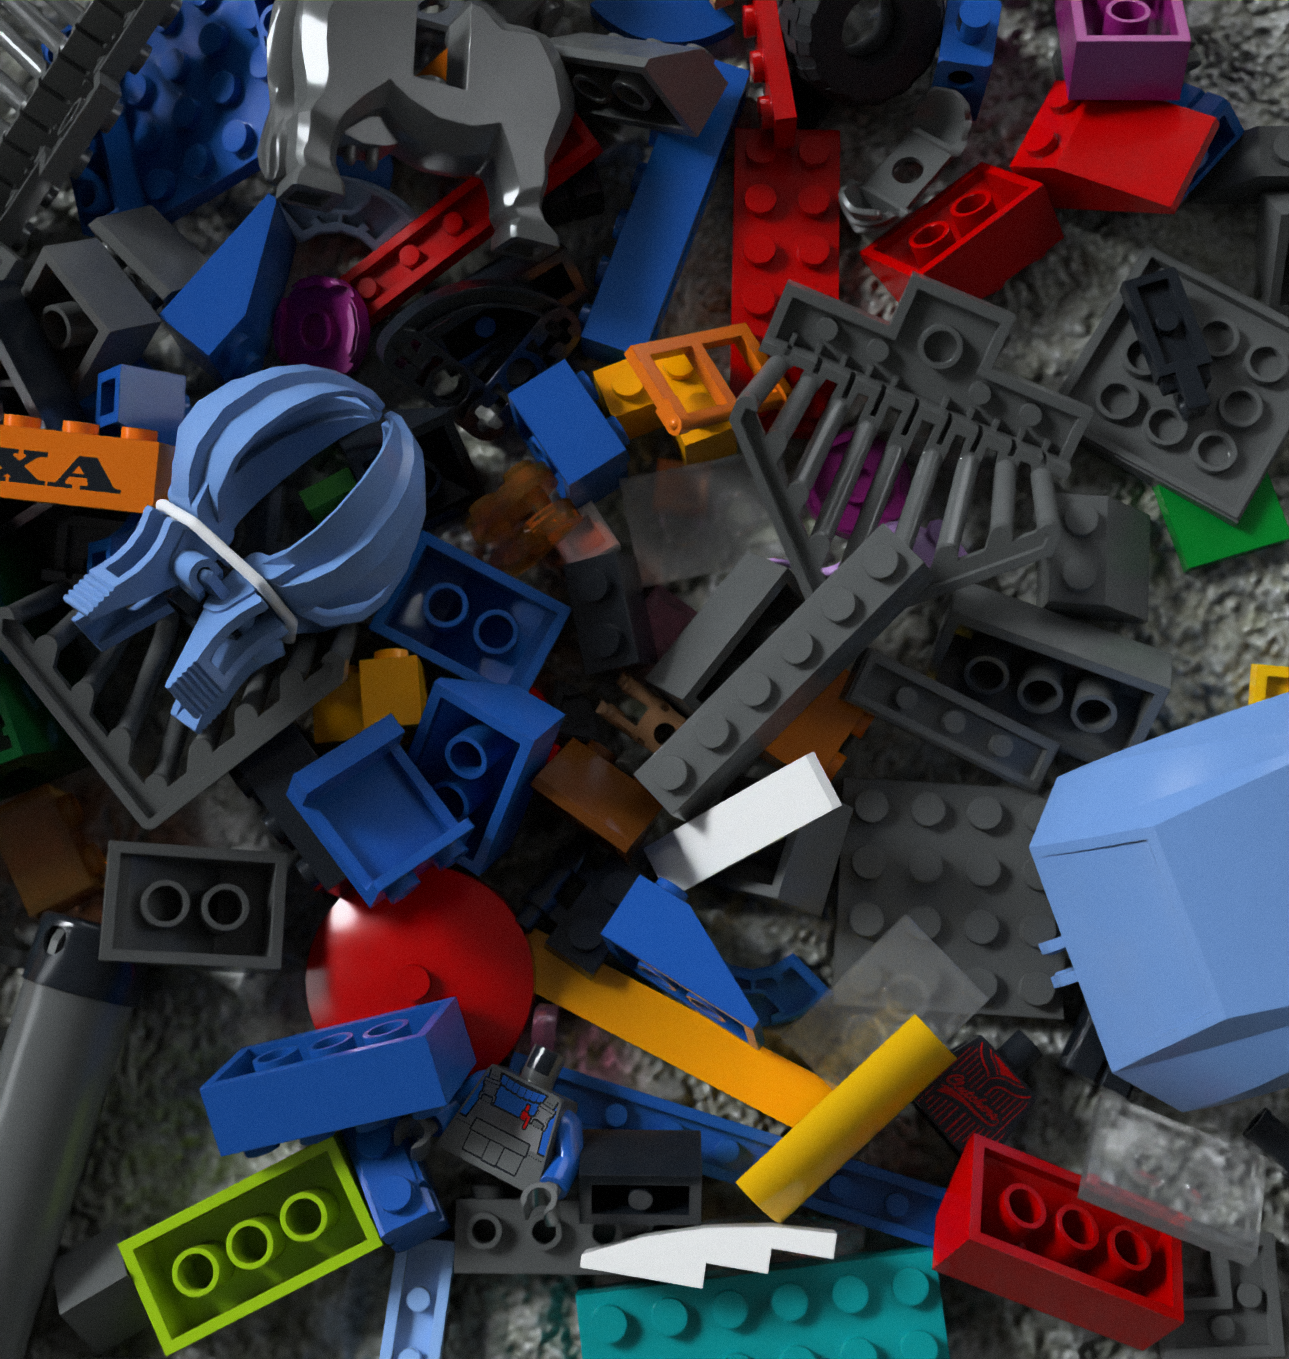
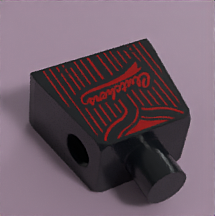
M1017 1030L997 1050L982 1035H973L956 1045L950 1051L957 1059L910 1102L959 1159L968 1138L974 1133L1004 1144L1037 1099L1020 1076L1043 1055L1029 1037L1020 1030Z

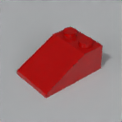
M1055 80L1009 167L1015 174L1043 183L1053 208L1175 214L1220 123L1214 116L1164 100H1068L1065 80Z

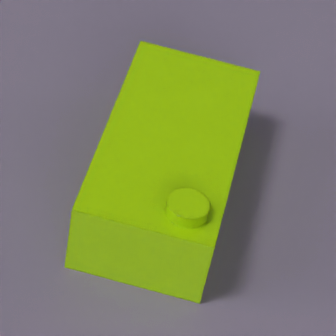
M340 1131L330 1138L312 1144L117 1245L167 1357L386 1243L379 1236L345 1140Z

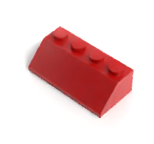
M977 1133L968 1138L936 1214L932 1270L1141 1351H1144L1184 1324L1181 1215Z

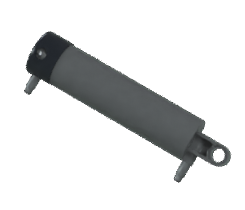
M47 910L42 914L39 924L22 922L15 929V937L31 946V950L22 974L24 981L0 1051V1359H24L134 1007H138L150 966L98 961L101 923L52 910Z

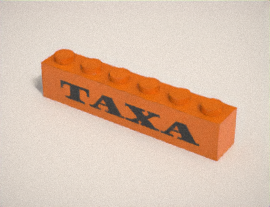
M4 414L3 425L0 424V498L143 514L144 508L147 505L156 508V502L159 499L169 501L167 494L171 485L175 446L157 442L158 431L122 427L121 438L99 435L100 425L63 420L62 431L41 429V418Z

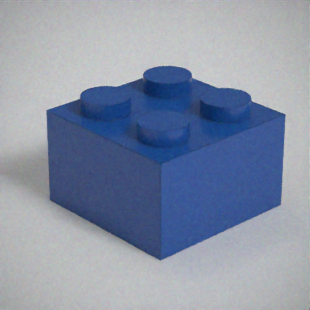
M563 359L508 394L516 432L571 513L590 501L595 504L628 483L627 463L631 461V458L625 447L630 444V440L615 416L611 415L607 419L603 416L595 404L600 399L599 394L584 371L581 370L575 374L567 361Z

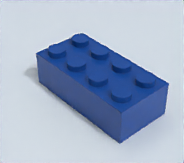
M457 996L242 1047L199 1088L221 1157L244 1152L246 1158H254L270 1153L277 1149L280 1143L299 1139L301 1145H312L330 1138L335 1134L336 1130L355 1126L356 1132L363 1133L386 1125L393 1117L411 1114L413 1119L420 1120L435 1116L446 1110L448 1103L456 1091L462 1087L463 1081L477 1061Z

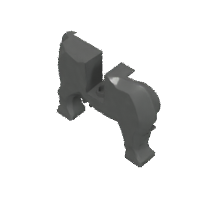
M275 0L272 6L266 42L270 109L262 130L257 156L259 167L266 181L270 185L277 186L276 201L330 213L345 199V184L336 165V155L343 157V162L348 166L355 164L356 160L365 161V167L368 171H375L378 167V161L391 154L421 172L447 177L473 176L481 179L486 187L489 199V220L495 229L492 237L491 251L541 262L560 248L559 236L546 223L541 208L548 184V166L559 149L574 118L575 95L570 77L559 52L545 34L524 26L499 22L490 17L481 6L471 4L449 26L445 82L442 78L432 75L413 76L418 0Z

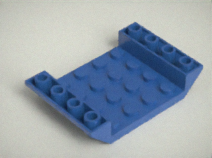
M181 0L183 1L182 6L169 27L165 30L159 25L156 27L146 42L152 47V51L145 64L136 75L127 71L119 83L120 92H122L119 103L124 107L118 120L107 134L100 130L97 131L88 147L93 151L88 165L78 179L75 180L70 177L83 235L95 236L88 226L95 218L152 205L172 224L261 170L257 150L270 109L266 42L272 6L275 0ZM68 25L61 30L67 38L71 34L72 26ZM42 43L43 58L51 65L53 53Z

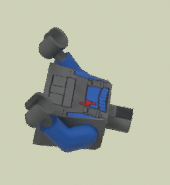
M535 1043L521 1074L496 1064H492L487 1070L476 1071L463 1081L462 1087L456 1091L448 1103V1107L443 1112L426 1119L415 1120L410 1115L399 1120L394 1129V1146L401 1145L402 1141L407 1137L415 1136L420 1138L410 1151L412 1160L422 1161L430 1152L431 1136L440 1137L436 1144L437 1146L522 1190L520 1201L524 1220L530 1218L534 1208L546 1205L547 1207L544 1212L545 1226H556L560 1222L561 1217L558 1200L564 1199L579 1175L580 1152L584 1141L582 1121L576 1115L578 1103L552 1090L567 1058Z

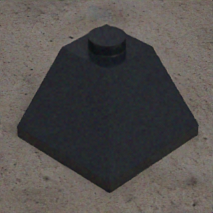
M447 407L382 411L383 415L389 411L400 415L423 451L426 515L421 531L427 532L490 502ZM383 415L379 421L365 425L338 439L358 482L382 448L383 433L381 424L386 421Z

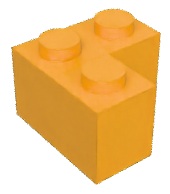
M685 354L654 361L687 413L717 406ZM627 359L592 371L595 388L600 398L597 401L604 417L607 419L611 415L615 416L624 428L629 440L665 427L655 412L657 407ZM730 421L690 430L688 433L677 436L671 435L678 454L685 465L686 472L687 469L697 465L714 462L737 453V438Z
M383 649L374 652V659L359 660V666L349 665L347 681L313 707L315 744L322 751L330 752L390 713H392L405 731L399 745L412 744L431 692L430 676L418 656H409L406 649Z

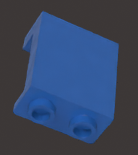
M392 713L293 774L286 793L291 803L370 909L385 898H388L391 904H395L408 896L421 884L418 876L435 865L441 872L456 863L469 851L465 843L475 829L474 824L469 818L458 823L399 745L405 731Z

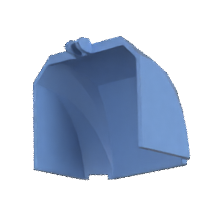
M1289 692L1169 732L1058 776L1029 845L1031 855L1061 933L1060 937L1038 944L1041 954L1050 956L1067 950L1073 966L1058 971L1054 976L1050 977L1054 989L1079 982L1111 1072L1181 1112L1220 1106L1289 1088Z

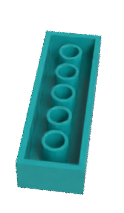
M921 1244L834 1255V1259L815 1257L775 1262L769 1264L768 1274L736 1268L705 1271L702 1289L649 1279H639L578 1287L575 1295L582 1359H950L938 1272L932 1270L933 1249Z

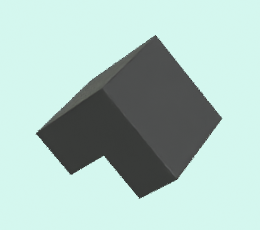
M117 1223L55 1259L52 1267L59 1315L99 1356L152 1325L117 1245L130 1237Z

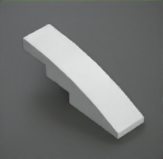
M813 751L707 810L643 850L657 877L669 880L685 892L711 876L780 841L837 809L842 804Z
M778 1223L702 1224L647 1232L586 1249L582 1253L580 1267L702 1289L706 1263L768 1274L772 1249L834 1259L837 1233L833 1229Z

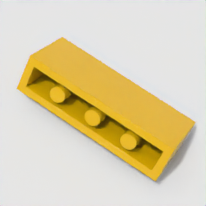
M914 1014L735 1183L766 1215L779 1224L783 1223L957 1058L924 1022Z

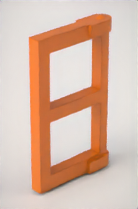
M746 322L630 345L625 351L624 356L657 407L655 412L669 434L677 436L688 433L690 430L729 421L737 399L706 350L735 344L753 374L756 375L769 358L766 353L758 351L760 344ZM685 354L717 406L687 413L654 361ZM784 376L758 408L757 414L774 409H782L792 391Z

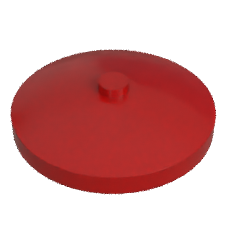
M435 865L419 875L418 878L421 884L408 896L395 904H391L388 898H385L370 909L355 887H353L327 913L315 934L310 948L306 968V996L315 1029L457 996L477 1061L467 1077L478 1070H487L492 1064L500 1065L512 1052L523 1035L532 1013L536 994L534 952L528 934L515 921L517 914L509 903L496 890L478 878L453 868H447L440 872Z

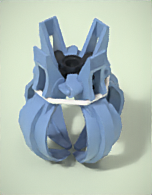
M306 364L277 366L231 380L197 401L178 426L175 454L172 462L171 485L167 494L169 501L159 499L156 502V508L147 505L144 508L137 528L128 541L113 556L90 569L89 574H85L84 578L80 579L78 584H75L73 589H70L68 594L63 596V600L78 611L71 621L101 652H104L176 611L194 629L165 684V688L176 698L170 714L195 733L201 734L202 730L207 728V724H211L212 719H216L217 715L221 714V710L226 709L238 688L253 672L264 664L273 662L275 659L286 654L283 642L292 644L295 641L296 634L321 633L343 624L363 622L387 603L408 570L426 515L423 451L400 415L393 411L383 415L382 410L385 404L373 390L335 370ZM382 415L384 416L386 421L381 424L383 443L379 454L356 486L315 529L291 547L270 556L255 552L242 559L229 547L234 539V529L239 521L282 480L338 439L365 425L377 422ZM136 603L127 610L126 606Z

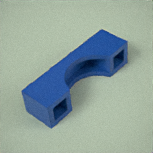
M119 364L98 373L95 424L100 425L99 433L104 436L121 438L122 427L158 431L157 442L176 446L178 426L190 412V398L185 393L186 376ZM130 513L117 531L106 538L88 543L87 574H89L90 569L113 556L128 541L137 528L142 514Z

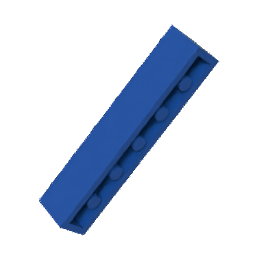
M715 60V66L728 82V85L698 138L651 130L648 146L653 147L648 163L640 161L635 169L630 187V192L634 193L635 197L630 210L621 208L614 225L612 239L617 240L615 249L611 257L604 255L601 258L596 271L594 286L599 288L593 305L585 303L578 317L581 325L580 336L583 356L611 365L626 359L624 353L630 345L657 340L733 139L735 128H737L748 99L751 71Z

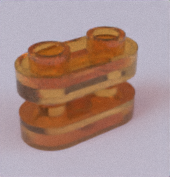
M527 459L511 467L503 476L505 483L496 492L481 497L469 508L471 516L465 523L466 528L478 545L488 544L495 540L499 548L490 556L489 563L492 567L513 578L538 563L569 535L583 519L570 498H562L555 502L551 501L548 495L557 487L558 480L546 462L543 461L533 464L530 459ZM532 511L534 515L515 532L513 528Z

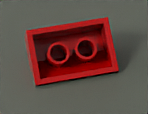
M980 162L859 253L863 262L898 303L912 271L982 300L1003 288L1006 281L1024 267L1042 259L1047 250L1062 240L1064 235L1043 183Z

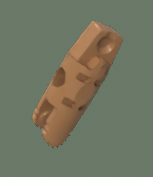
M624 671L616 681V684L629 697L639 700L649 708L639 723L636 724L625 716V713L612 703L608 704L605 701H602L595 711L606 721L652 753H655L664 744L659 736L661 727L664 724H671L675 731H677L688 720L666 701Z

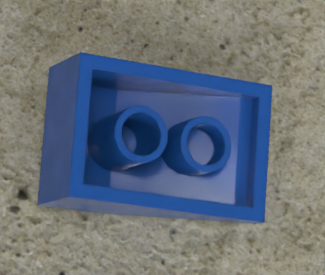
M270 193L265 196L158 315L184 355L221 385L259 372L262 369L264 357L268 354L273 336L276 309L284 295L297 243L280 204Z
M422 530L407 572L387 603L378 609L368 630L373 640L390 649H406L409 656L417 655L423 666L449 678L516 685L529 692L569 618L572 608Z
M639 875L601 932V936L614 960L759 1051L765 1042L760 1020L693 909L686 903L689 897L687 893L665 878L659 877L656 883H653L644 876Z

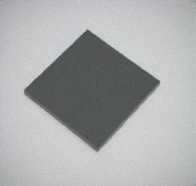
M1147 244L1125 281L1171 267L1177 269L1213 361L1209 368L1212 376L1211 383L1204 384L1211 402L1210 406H1207L1205 415L1183 422L1174 402L1173 394L1162 396L1158 385L1155 386L1120 291H1118L1058 393L1093 407L1094 414L1078 446L1154 487L1157 485L1164 487L1235 527L1289 435V317Z

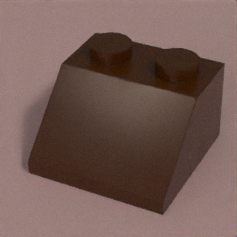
M573 737L536 775L530 787L537 801L581 832L589 835L596 843L628 864L666 809L634 775L630 778L613 766L618 758L611 751L593 739H590L584 745Z

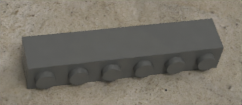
M882 523L633 775L672 816L686 822L699 816L935 579L925 562Z

